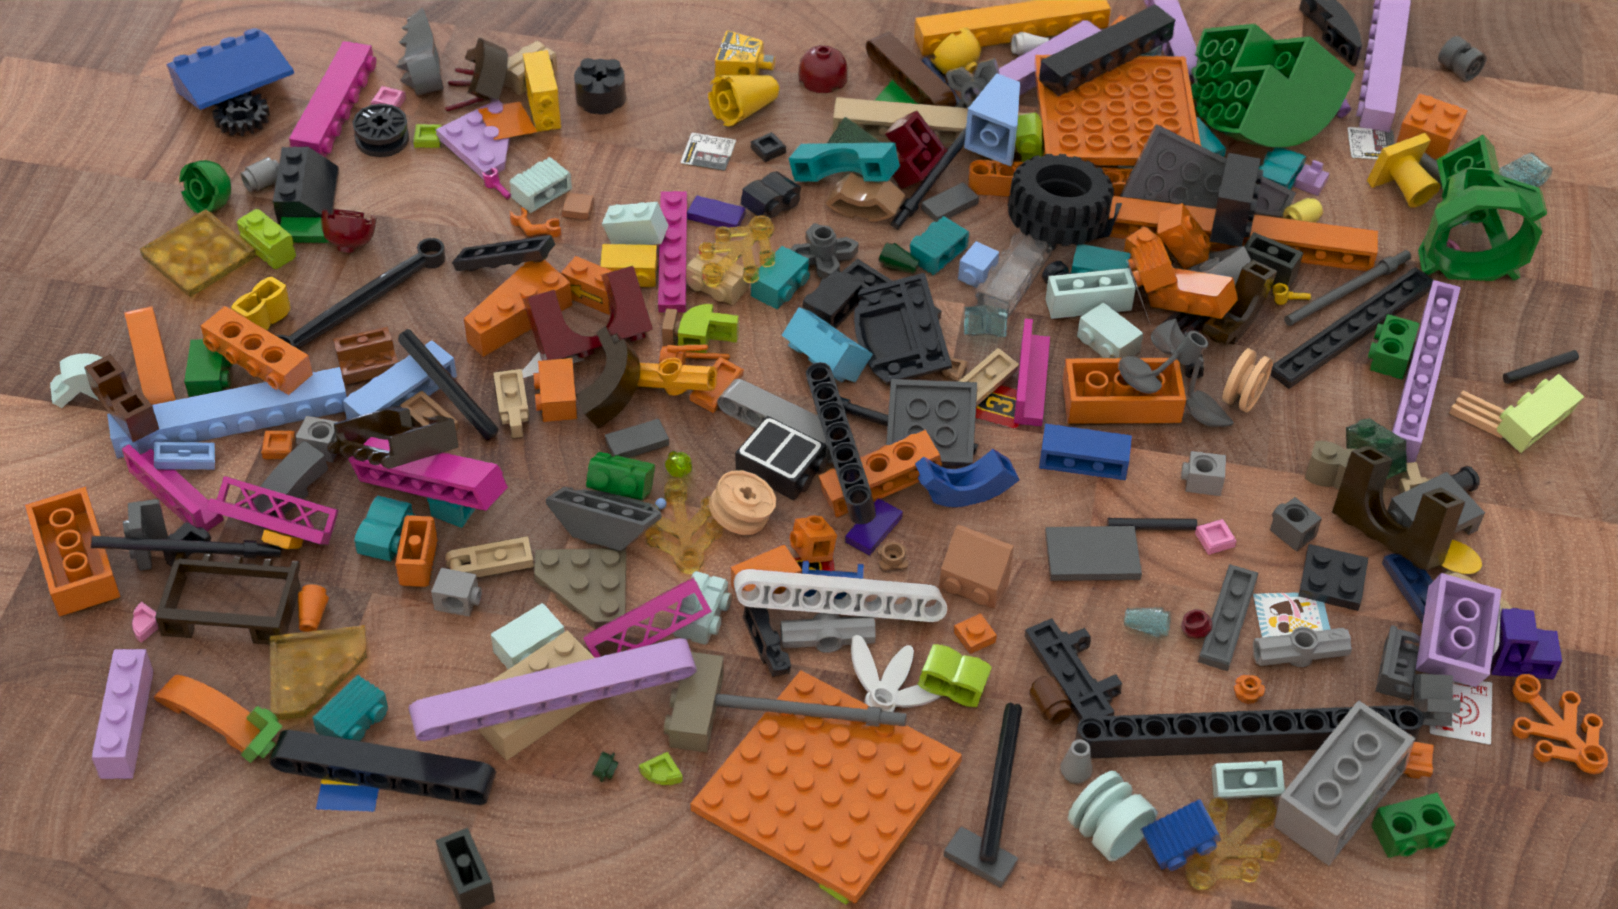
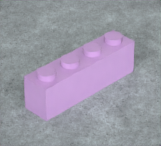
M116 649L113 651L92 753V760L100 779L133 778L153 677V668L146 649Z

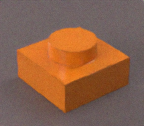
M981 613L954 625L955 635L969 654L996 643L997 634Z

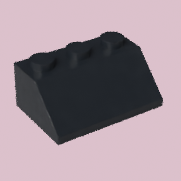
M282 147L273 196L277 224H281L282 217H321L322 210L324 209L328 210V214H333L339 166L309 147Z

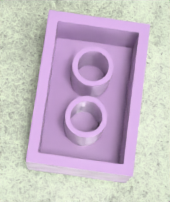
M1441 573L1428 586L1416 670L1435 675H1453V681L1477 687L1490 675L1501 590Z

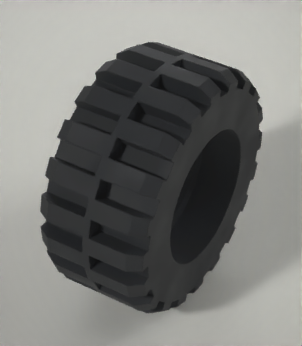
M1045 154L1043 157L1038 155L1032 157L1030 161L1027 159L1015 170L1008 200V214L1016 228H1020L1023 234L1032 236L1038 242L1042 240L1049 245L1061 244V246H1069L1070 244L1082 245L1085 241L1090 242L1104 232L1108 224L1114 188L1108 175L1100 167L1096 168L1094 163L1090 161L1085 162L1076 156L1068 157L1067 154Z

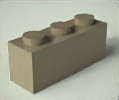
M691 652L697 671L688 678L676 681L679 682L678 689H672L670 697V707L673 708L672 715H666L664 734H669L670 748L707 753L717 709L715 698L717 693L720 694L724 676V656Z

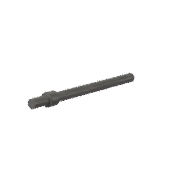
M1404 250L1393 257L1388 256L1382 259L1372 269L1284 317L1285 323L1291 326L1383 274L1388 275L1396 271L1399 265L1411 259V253L1408 250Z
M718 693L715 698V706L866 722V726L880 727V724L906 726L907 714L882 711L880 707L868 706V709Z

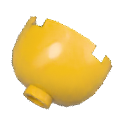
M968 28L959 29L961 34L957 36L953 33L950 34L935 49L933 54L936 58H931V62L944 75L949 70L963 67L971 74L977 69L981 48L978 40Z

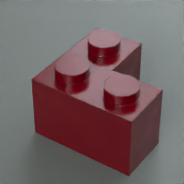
M917 110L897 119L885 133L891 143H895L896 150L900 154L898 156L900 167L892 177L901 189L922 181L947 151Z

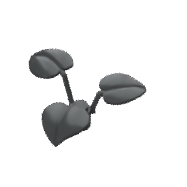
M1176 319L1158 325L1151 333L1153 344L1161 352L1172 355L1157 370L1152 371L1146 362L1135 356H1125L1119 361L1118 369L1125 381L1136 390L1148 394L1156 393L1162 387L1161 382L1155 376L1163 372L1176 359L1184 365L1195 363L1187 392L1190 397L1186 401L1189 412L1199 422L1208 426L1225 427L1231 426L1234 423L1212 397L1199 390L1194 392L1199 368L1204 361L1200 356L1207 348L1208 341L1202 334L1196 331H1190L1185 337L1179 329Z

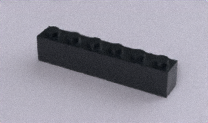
M1154 4L1041 60L1039 81L1059 97L1169 42L1174 34L1176 19Z

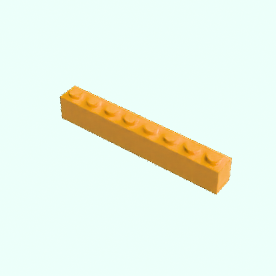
M1034 0L915 18L914 38L923 56L933 54L940 43L953 33L955 36L961 34L959 30L961 28H968L978 40L980 47L1010 43L1013 35L1019 34V32L1040 37L1057 36L1085 20L1091 22L1099 29L1108 28L1111 8L1107 0Z

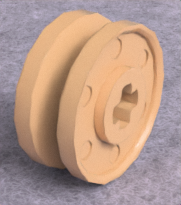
M1249 348L1242 353L1233 367L1222 396V401L1230 405L1241 396L1239 409L1244 412H1249L1258 401L1273 367V359L1267 356L1261 358L1255 365L1257 353Z
M730 471L724 474L709 498V509L714 519L727 530L741 535H753L762 531L776 507V496L772 488L762 478L746 471Z

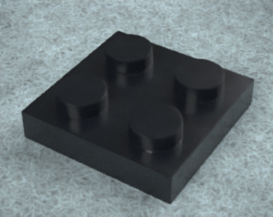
M1309 544L1298 596L1359 611L1368 557Z

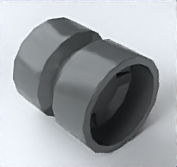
M1454 36L1448 40L1438 56V61L1449 70H1453L1465 82L1474 79L1482 71L1487 60L1484 53L1475 47H1471V44L1460 36Z

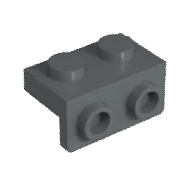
M154 499L128 503V520L123 521L125 537L166 539L168 537L160 500ZM129 550L131 559H137L139 571L152 569L151 551Z

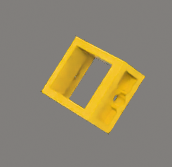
M548 50L523 53L526 94L535 129L537 132L561 129L558 88Z

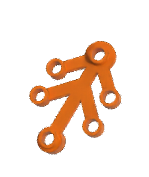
M1530 674L1518 676L1512 688L1515 698L1520 702L1529 703L1549 725L1533 722L1526 717H1518L1512 726V733L1520 739H1526L1532 734L1566 742L1571 747L1555 746L1550 741L1540 740L1537 742L1533 754L1541 762H1549L1552 758L1575 762L1586 773H1602L1608 765L1606 750L1599 745V731L1603 726L1601 717L1593 713L1585 715L1581 723V729L1586 733L1584 742L1576 734L1577 709L1581 703L1580 696L1574 691H1565L1559 700V706L1563 710L1562 719L1539 695L1541 683L1536 677ZM1566 699L1571 700L1574 704L1567 702ZM1588 722L1595 724L1596 727L1589 725ZM1519 726H1524L1527 730H1523ZM1540 749H1545L1549 753H1544Z

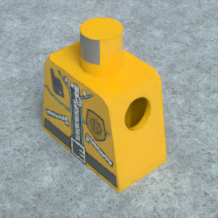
M726 30L715 58V77L721 75H758L760 69L773 71L776 57L763 54L762 40Z

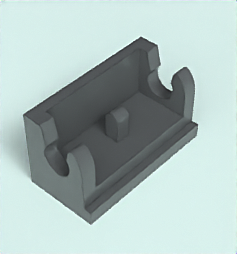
M1391 625L1384 643L1375 692L1410 700L1419 646L1404 641L1419 643L1420 636L1397 629V626Z

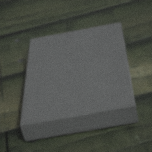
M1135 526L1045 528L1050 581L1141 580L1142 571Z

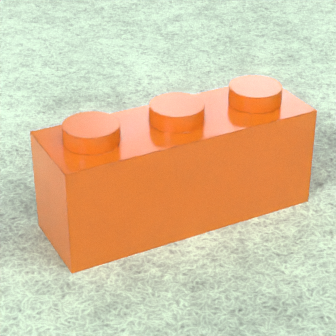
M1177 268L1173 269L1178 282L1147 293L1150 307L1222 319L1238 300L1233 277Z

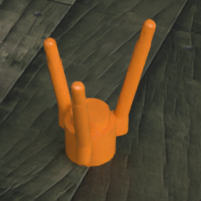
M706 344L667 345L661 348L659 364L663 360L673 357L681 360L682 365H685L686 358L718 359L722 357L728 360L730 355L688 352L707 350L708 345Z

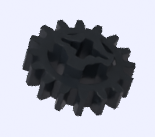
M252 91L214 105L215 110H212L216 128H221L222 133L229 131L230 136H234L236 133L244 136L245 132L248 131L254 134V129L262 130V123L267 124L269 122L268 117H270L267 100L262 99L261 94L253 96Z

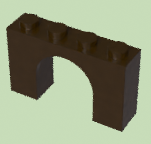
M1370 445L1351 451L1332 513L1342 518L1344 523L1355 526L1363 531L1368 538L1381 542L1391 552L1402 555L1410 560L1419 569L1429 570L1444 564L1465 501L1441 487L1423 493L1412 525L1409 528L1404 527L1389 515L1383 500V489L1393 459Z

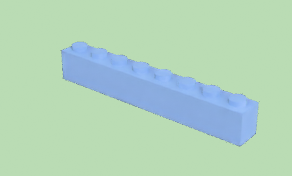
M338 367L313 372V375L290 395L279 389L275 390L267 382L154 404L152 406L159 430L135 442L130 440L111 414H107L110 438L116 457L122 458L124 457L122 448L127 445H131L141 454L149 449L154 451V442H200L304 420L306 416L321 417L345 412L343 400L347 396L341 370Z

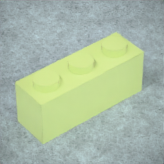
M1560 374L1550 381L1544 379L1534 389L1535 393L1527 392L1517 402L1518 406L1514 408L1510 405L1500 415L1499 418L1502 421L1497 427V432L1520 453L1573 413L1584 398Z

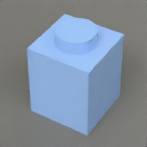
M975 242L960 259L958 280L982 290L997 272L999 251Z

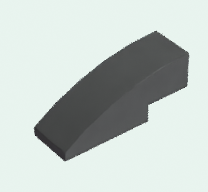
M303 441L284 458L260 487L304 499L308 496L307 487L328 470L325 455ZM262 494L253 499L257 510L260 512H265L273 507L268 495ZM275 498L276 501L278 502V504L284 501V500ZM289 503L282 507L283 514L285 515L296 504ZM276 511L270 514L279 517ZM258 526V527H260V528L263 529V530L268 529V528H265V527Z

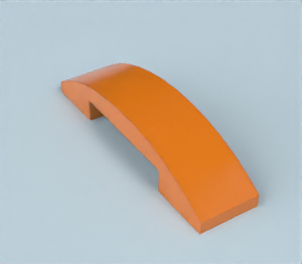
M174 675L154 696L155 701L177 714L183 711L224 735L227 744L241 752L245 750L260 732L256 726L246 719L250 714L249 711L221 692L195 679Z

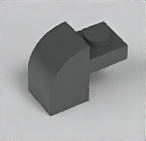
M1414 675V707L1422 712L1424 716L1423 725L1452 726V714L1460 713V700H1453V675Z

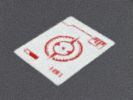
M1453 681V700H1460V713L1452 714V726L1430 725V734L1490 745L1492 683L1482 681L1477 687Z

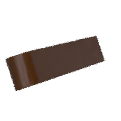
M884 33L866 42L865 47L869 58L917 104L946 107L956 106V97L953 91L892 33Z

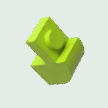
M713 304L695 306L689 309L681 319L678 329V346L708 345L710 339L737 343L739 316L713 313ZM707 350L688 351V352H702V353H706Z

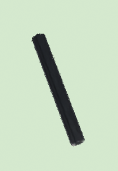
M409 329L400 333L398 342L486 440L496 436L499 430L498 427L418 337Z

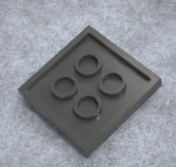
M891 379L886 445H891L911 434L926 430L940 454L942 466L966 467L973 464L977 382Z

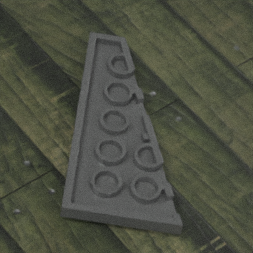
M1155 124L1120 196L1216 208L1227 159ZM1262 176L1255 213L1283 217L1285 208L1291 205L1296 192Z

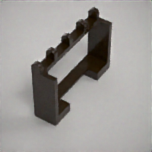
M392 406L334 423L337 441L330 442L327 450L332 454L340 453L341 456L347 458L354 456L358 461L368 460L370 464H382L384 468L391 469L459 448L453 418L438 415L428 418L429 425L415 428L412 427L410 410L408 408ZM370 437L383 440L388 439L390 450L364 445V443Z
M177 552L155 616L161 636L192 638L195 630L194 624L249 629L253 644L284 646L301 588L298 578L300 561L293 560L289 568L273 566V559L265 558L263 565L243 564L242 556H235L233 563L213 561V555L208 553L204 554L202 560L186 559V553ZM186 572L284 579L286 583L276 617L177 609L187 578Z

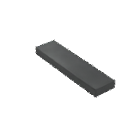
M1229 564L1212 616L1213 627L1211 632L1205 637L1198 660L1199 663L1225 671L1229 670L1257 581L1258 572Z

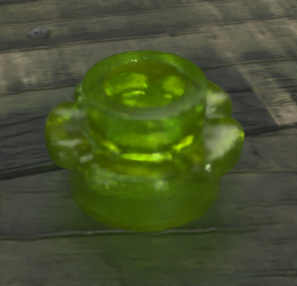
M671 451L668 454V459L665 461V468L673 477L682 478L692 471L691 458L685 452L677 453L676 451Z

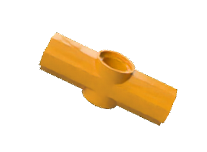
M674 357L667 358L660 362V364L640 363V378L637 387L664 388L666 393L672 396L680 395L686 390L714 391L717 385V371L715 367L682 365L681 360Z

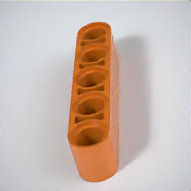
M153 306L124 312L143 395L152 405L176 400Z

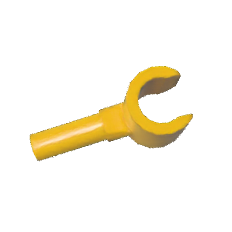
M1278 283L1273 286L1274 300L1278 305H1284L1288 300L1311 299L1310 293L1288 292L1286 284Z

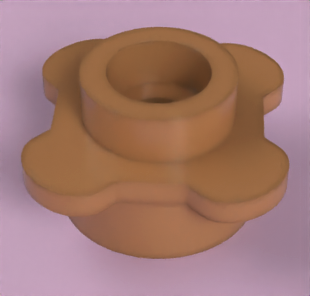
M888 542L878 548L877 553L881 557L879 562L880 569L884 571L897 568L905 570L908 567L909 562L905 559L907 548L902 544Z

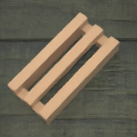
M1463 390L1455 404L1452 405L1449 414L1501 439L1503 437L1497 432V427L1502 421L1499 417L1505 410Z

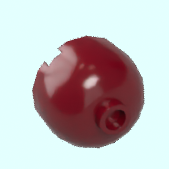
M828 45L812 47L800 59L798 79L800 82L805 83L804 87L809 91L831 93L832 88L839 86V89H841L846 84L847 61L843 54L834 47Z
M324 209L321 216V230L324 237L331 244L338 246V251L352 253L354 248L363 247L370 242L374 236L377 217L371 215L370 219H366L363 212L333 209V214H328V210Z

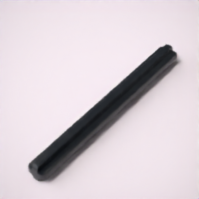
M1012 702L1005 705L979 860L990 865L997 862L1022 713L1021 705L1013 704Z

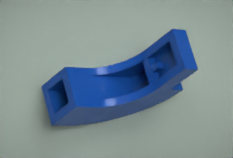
M995 449L989 451L975 463L959 469L943 468L926 457H922L915 463L920 473L918 479L928 490L932 501L946 507H964L985 502L1005 492L1020 480L1010 459Z

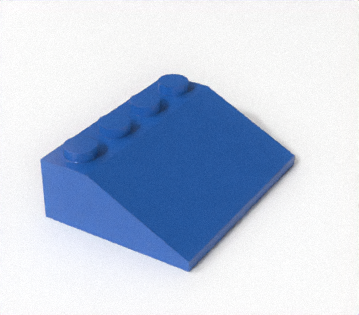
M257 28L246 30L243 33L244 35L237 38L228 37L222 39L220 44L213 47L203 46L196 50L197 53L189 56L186 54L179 55L173 58V62L166 64L176 92L199 110L295 73L269 35Z

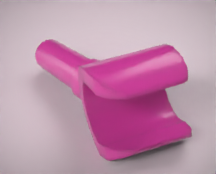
M491 168L492 175H486L483 172V180L487 188H495L506 199L511 197V194L500 183L496 168Z

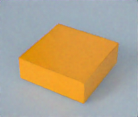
M265 529L261 540L285 549H298L302 547L304 539L275 530Z

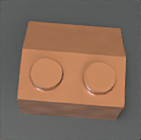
M957 524L941 567L939 587L949 593L958 594L973 600L979 605L995 609L1009 584L1014 546Z

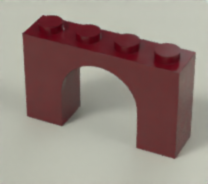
M634 266L602 274L601 277L611 308L610 317L606 324L608 330L613 335L618 333L622 339L629 337L630 342L645 338V332L653 330ZM555 290L523 299L542 360L566 359L574 354H577L578 358L594 354L593 348L602 346L597 334L582 336L568 327L564 321Z

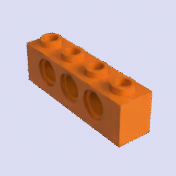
M226 306L201 325L204 337L203 343L210 351L218 352L230 363L238 364L253 377L258 376L266 381L275 390L279 389L290 395L313 375L309 355Z
M926 430L911 434L905 439L891 445H885L877 451L860 457L874 501L920 482L918 479L920 473L915 463L922 457H926L942 467L940 454ZM835 468L829 469L818 477L822 492L837 518L847 514L848 510Z

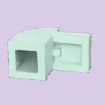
M83 353L61 360V374L55 376L50 383L52 403L62 408L80 392L100 401L91 390L84 367L102 357Z

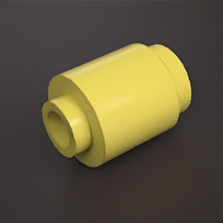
M1305 198L1285 208L1283 218L1316 223L1323 214V208L1318 200Z

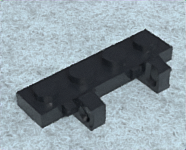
M1053 618L1025 629V638L1049 675L1055 677L1071 702L1070 707L1079 721L1086 717L1114 716L1115 711L1110 703L1112 698L1121 694L1122 682L1116 674L1099 682L1096 678L1093 679L1078 657V653L1089 648L1091 644V636L1085 627L1068 634L1067 631L1061 632Z

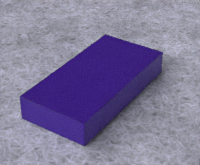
M697 195L687 211V219L736 232L746 215L745 207Z
M879 498L874 502L876 508L875 518L867 524H855L845 536V543L869 556L903 516V511Z

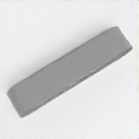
M742 379L733 380L718 397V406L724 413L754 428H757L768 415L825 443L827 463H833L818 415Z

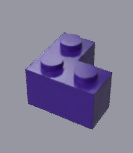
M1502 608L1500 613L1499 647L1492 656L1491 675L1518 677L1522 674H1530L1540 679H1554L1562 663L1557 631L1537 629L1534 610Z

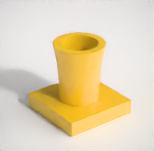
M1426 133L1383 148L1366 181L1374 188L1395 180L1411 208L1428 202L1437 194L1441 187L1440 183L1430 176L1419 164L1431 140Z

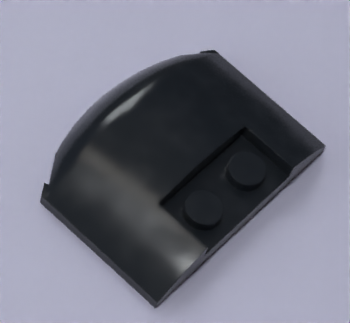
M925 273L860 289L858 296L861 299L854 312L857 342L873 354L867 364L886 385L891 384V379L908 380L952 368Z

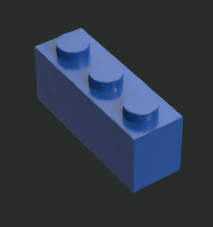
M1045 424L1039 468L1126 480L1132 435Z

